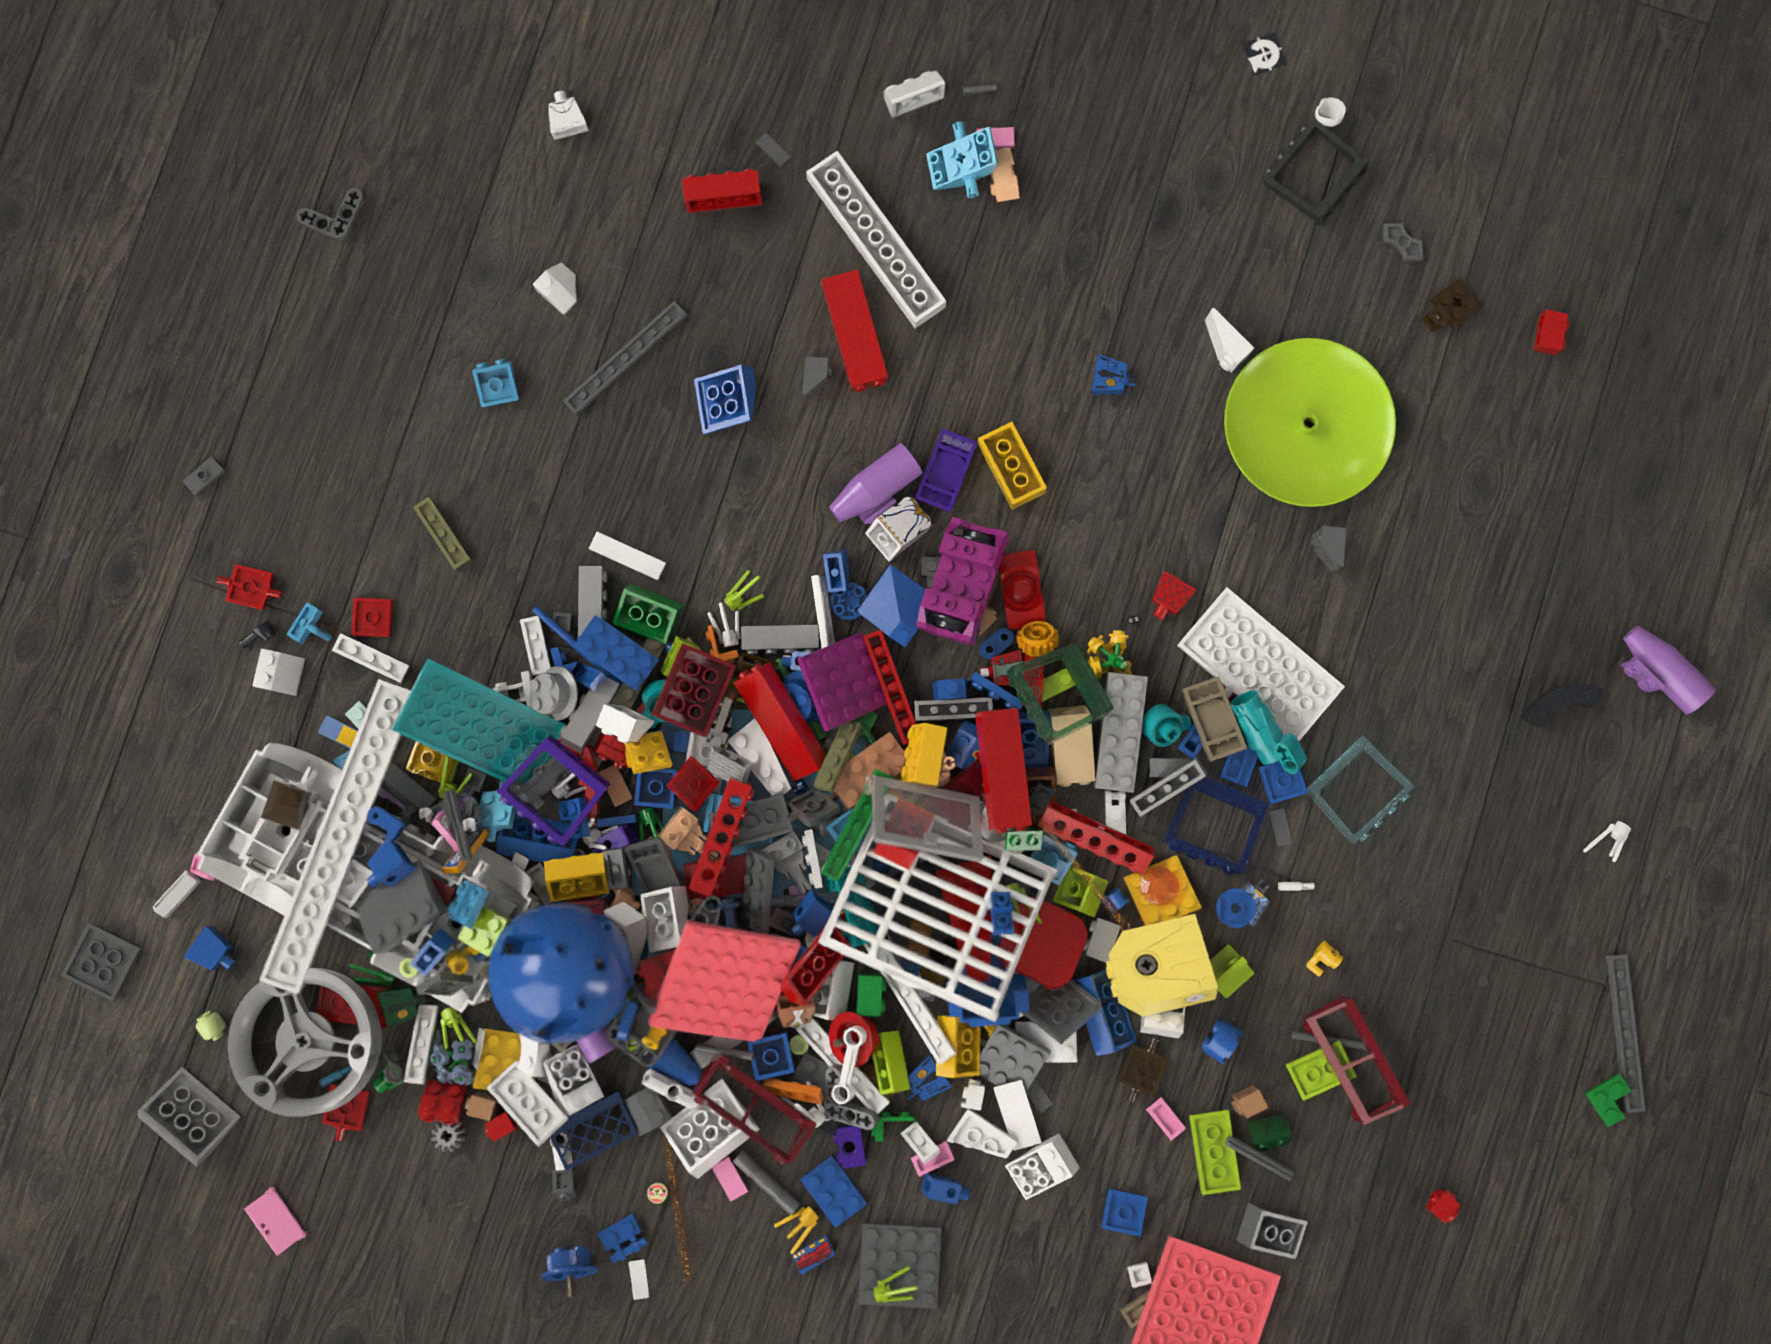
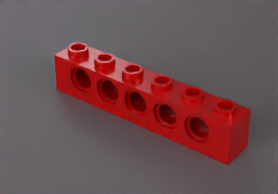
M879 630L863 636L900 740L902 745L905 746L909 744L908 731L912 725H916L882 631Z
M734 777L729 778L689 889L711 897L713 892L717 893L721 883L717 880L720 874L724 875L727 863H724L726 856H731L734 845H731L733 837L737 838L741 829L738 826L740 819H745L748 811L745 805L747 801L751 802L755 792L752 790L753 784ZM732 796H739L742 803L738 806L734 805L731 802ZM732 814L735 822L728 824L724 819L725 815ZM718 833H726L728 840L721 842L718 839ZM718 851L721 854V859H712L711 852ZM711 869L714 872V877L707 878L704 875V870Z
M1052 800L1048 802L1039 818L1038 827L1043 831L1054 833L1064 841L1069 840L1082 849L1091 850L1099 857L1104 856L1116 865L1128 867L1134 873L1144 875L1154 857V847ZM1061 820L1064 824H1058L1056 821ZM1074 829H1081L1082 832H1075ZM1092 837H1098V838H1100V839H1099V840H1092L1091 838H1092ZM1110 845H1116L1117 848H1114V849H1113V848H1110L1109 846H1110ZM1127 853H1133V854H1135V855L1132 856V857H1130V856H1127L1126 854H1127Z

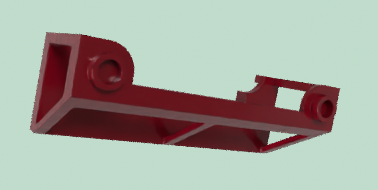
M1341 996L1302 1018L1304 1030L1308 1035L1312 1034L1315 1037L1352 1104V1111L1350 1113L1356 1122L1359 1121V1123L1365 1125L1410 1105L1409 1100L1352 998ZM1340 1008L1344 1011L1347 1018L1351 1019L1369 1052V1055L1344 1066H1341L1316 1021L1318 1018ZM1372 1058L1387 1084L1386 1088L1391 1101L1367 1113L1344 1071ZM1393 1104L1398 1105V1106L1393 1107V1108H1391V1109H1389V1110H1386V1111H1384V1112H1382V1113H1379V1112L1383 1111L1384 1109H1386V1108L1392 1106Z
M722 1054L714 1055L691 1093L695 1097L693 1101L701 1107L706 1105L775 1155L773 1159L781 1165L784 1163L791 1164L817 1123L810 1118H805L800 1112H796L737 1069L734 1064H729L730 1060ZM718 1067L755 1093L742 1120L737 1119L701 1092ZM759 1097L800 1126V1130L787 1154L745 1124ZM804 1130H807V1132L805 1133V1135L803 1136V1138L801 1139V1141H800L799 1144L797 1145V1143H798V1141H799V1139H800V1137H801L803 1131H804Z

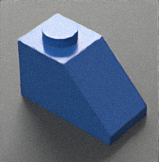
M847 549L828 551L823 554L828 592L847 591L850 570Z
M440 928L412 960L410 965L426 976L456 940Z

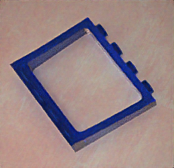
M1204 777L1188 787L1162 842L1169 844V848L1173 851L1180 852L1182 850L1187 852L1189 858L1197 860L1199 857L1205 860V864L1210 867H1216V865L1222 867V871L1226 874L1233 875L1236 873L1241 875L1245 870L1269 804ZM1195 790L1254 816L1238 864L1174 836V832Z

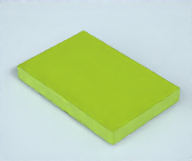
M1338 1040L1331 1043L1330 1046L1341 1066L1350 1063L1341 1042ZM1321 1048L1286 1063L1303 1101L1340 1085ZM1353 1067L1344 1071L1349 1080L1357 1077Z

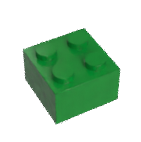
M859 973L858 1015L881 1016V1012H885V999L881 998L882 992H886V979H882V974Z

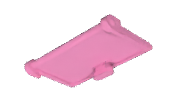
M274 1186L270 1187L264 1195L245 1208V1211L276 1255H279L293 1243L305 1238L307 1235L306 1231L304 1232L278 1195Z

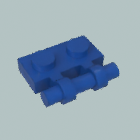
M633 1213L597 1233L606 1251L612 1248L615 1249L616 1253L610 1256L612 1263L626 1259L627 1255L634 1251L642 1250V1247L648 1244L645 1237L639 1240L636 1237L642 1229ZM630 1239L631 1245L622 1248L621 1243Z

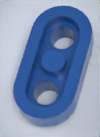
M1007 628L997 630L981 644L980 655L984 659L990 660L1003 652L1013 642L1014 636L1011 630ZM1002 634L1007 635L1008 639L1006 641L1001 640ZM991 646L993 652L988 653L986 647Z

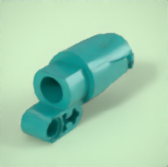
M1250 690L1235 697L1231 701L1230 706L1234 711L1238 726L1249 748L1256 751L1262 764H1271L1279 760L1287 773L1296 774L1307 760L1296 736L1291 733L1283 734L1267 704L1264 703L1258 690Z

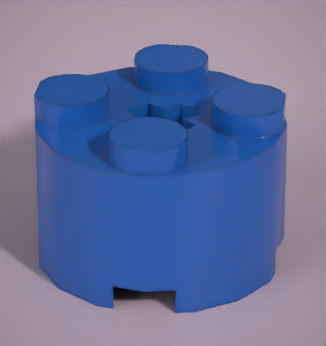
M1217 1019L1211 1028L1213 1033L1211 1037L1206 1036L1202 1043V1049H1204L1203 1052L1224 1065L1226 1063L1224 1058H1230L1239 1043L1237 1036H1242L1244 1031L1224 1019L1221 1021Z

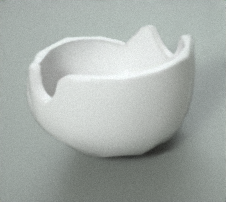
M1325 98L1321 100L1320 105L1316 108L1315 116L1324 126L1333 127L1342 121L1346 108L1339 99Z

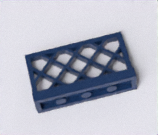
M616 1090L567 1116L569 1119L550 1138L565 1171L637 1135V1131L619 1092ZM618 1104L622 1109L619 1119L609 1116L611 1108ZM601 1115L605 1117L602 1128L591 1125L594 1116ZM608 1118L618 1121L615 1132L604 1129ZM621 1122L628 1124L632 1131L626 1135L617 1133ZM583 1124L587 1126L584 1137L573 1134L576 1125ZM590 1127L601 1130L597 1141L586 1138ZM603 1131L613 1134L611 1143L607 1145L600 1143ZM561 1133L569 1135L566 1146L557 1144L555 1136ZM572 1136L582 1139L579 1151L568 1147ZM585 1141L596 1144L593 1152L589 1154L581 1152ZM566 1151L578 1153L576 1160L567 1165L564 1159Z

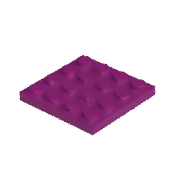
M863 632L797 658L824 731H829L887 705L884 692L863 639Z

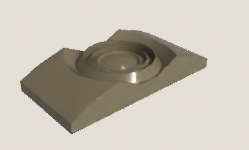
M1219 676L1182 689L1200 742L1210 762L1247 749Z

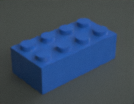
M596 614L573 645L575 649L636 692L659 661L658 658Z

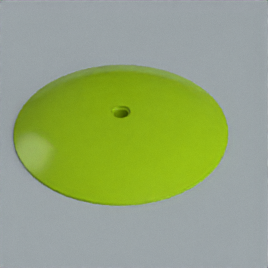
M1301 338L1285 341L1264 350L1243 368L1234 381L1227 398L1224 426L1231 455L1243 475L1254 486L1268 496L1288 504L1318 507L1335 504L1356 495L1378 476L1385 466L1394 444L1396 417L1389 389L1377 370L1365 358L1352 349L1336 342L1316 338ZM1304 421H1310L1312 428L1306 427Z

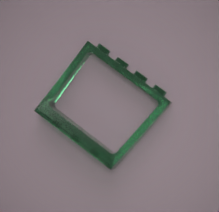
M1077 642L1014 665L1007 671L1009 684L1016 688L1019 702L1026 706L1028 718L1034 721L1037 726L1038 736L1043 738L1047 745L1104 718L1114 709ZM1061 660L1092 714L1059 731H1055L1022 672Z

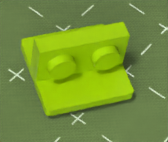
M1229 944L1209 960L1218 991L1224 998H1228L1254 974L1253 970L1247 965L1248 962L1245 958L1239 956Z

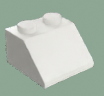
M261 649L252 686L297 696L305 658Z
M604 704L596 726L602 729L601 732L610 736L614 734L618 736L617 740L628 744V742H637L653 725L654 720L623 705Z

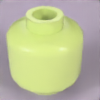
M207 1011L197 1018L196 1029L204 1040L213 1039L215 1041L224 1035L223 1030L226 1028V1023L218 1012Z

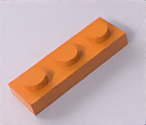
M766 1078L763 1083L766 1090L778 1097L822 1105L824 1099L822 1089L815 1085L806 1086L795 1081L785 1082L778 1078Z

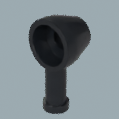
M268 620L265 621L244 639L239 640L241 647L245 649L256 638L266 642L275 634Z

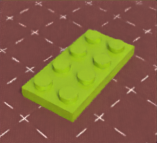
M1229 1110L1189 1115L1201 1194L1207 1195L1241 1190L1235 1150L1225 1145L1227 1137L1233 1136Z

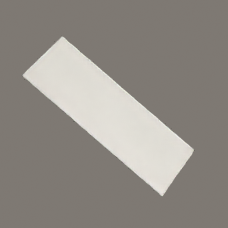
M1022 1080L993 1087L1008 1134L1018 1140L1013 1150L1041 1144L1042 1142Z

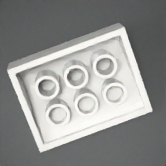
M723 1079L703 1093L739 1120H742L747 1111ZM698 1104L692 1110L685 1107L670 1121L660 1127L687 1171L697 1179L750 1138L706 1105L701 1107ZM749 1114L745 1124L757 1132L760 1129Z

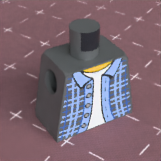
M1262 879L1255 887L1247 882L1239 888L1248 892L1256 903V914L1250 923L1247 924L1252 928L1256 925L1270 902L1264 896L1270 886ZM1235 902L1234 906H1231V910L1237 914V911L1241 910V906H1238L1237 902Z

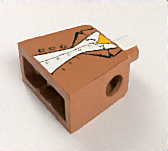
M780 995L776 1003L784 1028H797L799 1025L811 1022L816 1007L813 997L806 1006L790 1002L785 995Z

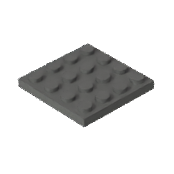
M863 1222L858 1304L937 1309L941 1227ZM910 1266V1270L886 1283V1285H890L891 1291L917 1286V1290L892 1295H912L913 1299L877 1303L873 1287L878 1286L877 1281L884 1280L899 1270Z

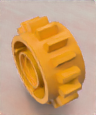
M1034 621L1024 625L1017 635L1018 648H1022L1023 652L1034 657L1050 654L1054 651L1055 647H1058L1059 643L1058 630L1043 621Z

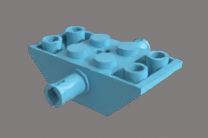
M956 122V124L952 125L956 140L926 154L933 189L939 190L965 185L967 197L974 198L975 194L979 196L976 180L992 174L998 165L991 127L988 126L966 136L964 122Z

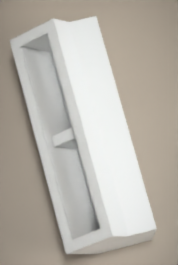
M185 870L153 905L154 912L163 918H168L199 885L201 880L193 873Z

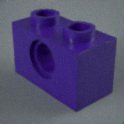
M853 1125L838 1126L836 1128L837 1132L833 1133L834 1142L839 1144L840 1152H836L838 1164H842L843 1169L866 1165L861 1128ZM847 1141L854 1143L855 1148L852 1151H847L844 1148V1144Z

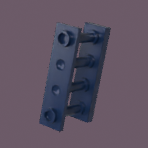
M737 898L722 900L721 905H717V909H724L727 928L740 930L736 906L743 905L742 901L738 902Z

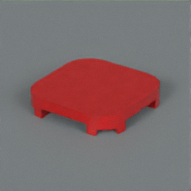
M1043 900L1038 912L1042 923L1039 924L1035 919L1015 971L1044 985L1045 989L1052 990L1064 986L1072 978L1086 944L1088 933L1085 924L1077 916ZM1019 902L1020 914L1028 917L1030 912L1028 905ZM1013 920L1014 933L1020 935L1024 924ZM1003 937L998 947L1013 954L1017 943ZM999 956L1003 967L1007 969L1009 960Z

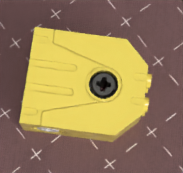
M1195 914L1122 931L1109 953V960L1106 961V973L1108 979H1112L1111 990L1113 997H1117L1121 1005L1142 1017L1216 999L1218 986Z

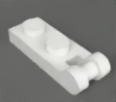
M1105 790L1106 826L1126 834L1125 792ZM1112 800H1118V805L1112 806Z

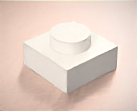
M1147 1262L1127 1266L1133 1288L1152 1283Z

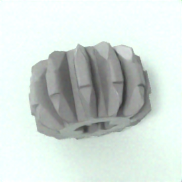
M437 1122L435 1124L437 1129H433L431 1132L436 1135L431 1140L438 1141L435 1148L442 1145V1152H445L447 1148L450 1152H453L455 1147H461L459 1141L465 1140V1137L460 1135L465 1132V1129L459 1130L462 1123L446 1125ZM445 1133H451L452 1137H445Z

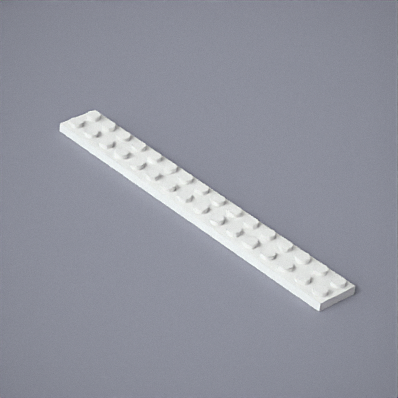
M378 680L259 981L296 994L300 993L367 823V813L374 805L401 734L393 731L391 728L410 690Z

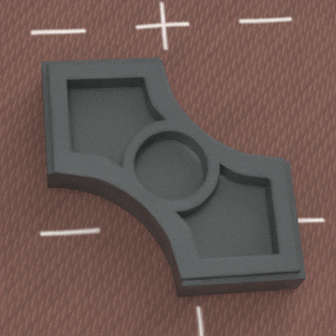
M1384 223L1382 225L1383 244H1389L1397 248L1402 255L1403 261L1423 260L1422 240L1410 237L1405 231L1403 223Z

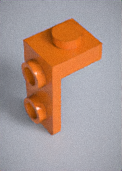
M712 625L708 626L709 631H706L708 643H712L711 655L731 664H736L740 657L739 651L734 650L720 654L714 627Z

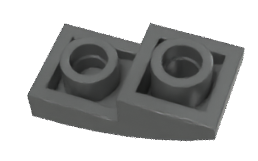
M1150 757L1149 777L1164 778L1190 762L1191 758Z

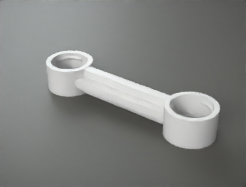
M853 1026L844 1033V1041L847 1045L840 1082L832 1089V1097L839 1104H845L855 1095V1089L851 1083L859 1046L864 1044L867 1039L866 1031L860 1026ZM851 1031H856L859 1034V1043H855L851 1039ZM840 1086L844 1087L847 1090V1099L841 1097V1095L839 1094Z

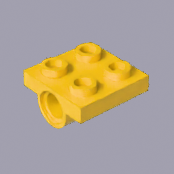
M662 731L643 734L637 742L624 743L627 765L629 768H632L634 774L672 767V761Z

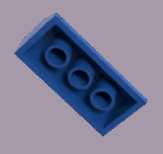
M515 813L512 828L502 829L498 833L497 854L514 857V854L518 853L530 861L544 863V861L577 856L581 838L573 839L572 835L566 845L561 846L558 842L554 844L548 840L546 832L543 830L538 831L532 826V821L526 817L524 819ZM546 819L563 834H566L571 827V823Z
M1106 969L1073 980L1102 1003V1008L1086 1022L1096 1056L1114 1053L1137 1042L1127 1008L1118 1002L1117 997H1113L1111 990L1112 979H1108Z

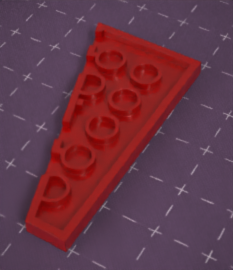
M976 861L958 864V866L991 880V868ZM941 869L935 872L937 878L982 898L985 897L988 887L950 870ZM940 888L944 902L977 916L980 909L979 904ZM988 909L984 920L990 922L991 910ZM947 912L952 927L965 933H970L973 923ZM980 927L977 938L990 943V931ZM955 937L959 951L962 952L965 941ZM973 945L969 956L990 965V952ZM965 963L964 968L967 977L978 982L990 979L989 973Z

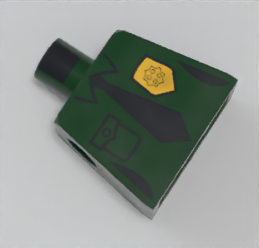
M410 987L376 992L385 1025L388 1029H392L418 1015L416 1005L426 1002L424 994H412Z

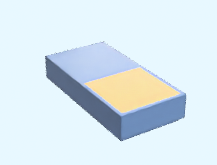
M326 715L318 733L351 749L358 730Z

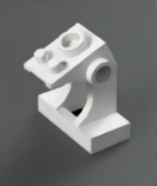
M521 672V683L507 686V682L495 684L493 690L508 697V691L519 689L520 699L516 701L522 704L527 703V706L532 708L530 682L533 680L531 672Z

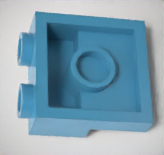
M506 358L495 360L493 365H488L487 362L476 364L477 368H474L472 372L481 408L519 400L511 361L507 362Z
M1044 831L1042 834L1041 850H1034L1030 858L1056 869V875L1051 882L1060 885L1079 849L1076 848L1077 845L1069 840L1065 842L1059 839L1058 835Z
M465 879L464 883H461L457 889L458 895L455 901H452L448 907L447 916L471 929L489 891Z

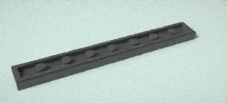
M674 300L566 397L563 402L577 416L688 316L687 313Z
M1628 954L1606 955L1619 1072L1631 1090L1630 1093L1622 1096L1624 1112H1645L1646 1107Z

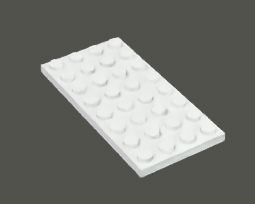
M1227 587L1177 645L1214 678L1219 676L1222 684L1232 690L1234 695L1239 696L1250 690H1258L1264 703L1267 704L1283 734L1291 733L1296 736L1298 741H1300L1345 687Z

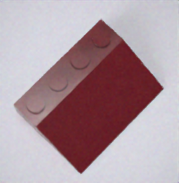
M682 643L652 715L706 738L736 665Z

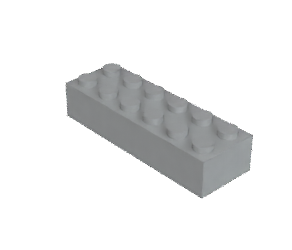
M1107 672L1095 767V781L1093 783L1095 788L1134 793L1147 676Z

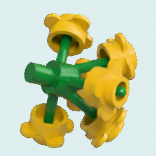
M1118 629L1113 631V634H1109L1111 638L1108 644H1105L1102 640L1103 635H1100L1098 638L1093 637L1089 641L1088 646L1090 648L1087 651L1088 654L1091 652L1098 654L1101 651L1108 656L1107 661L1099 655L1095 656L1094 659L1092 656L1089 657L1088 662H1086V670L1089 674H1092L1093 678H1101L1102 674L1106 673L1110 666H1113L1115 673L1132 674L1130 671L1131 662L1124 661L1121 656L1123 649L1126 648V638H1128V635H1125V631Z

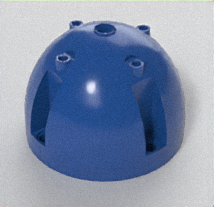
M575 903L547 904L529 909L517 915L506 925L496 939L489 962V985L499 1013L514 1031L529 1040L542 1044H562L589 1037L607 1026L621 1011L626 1002L625 995L634 981L632 954L619 928L605 915L593 914L588 907ZM504 946L507 949V954L504 952Z

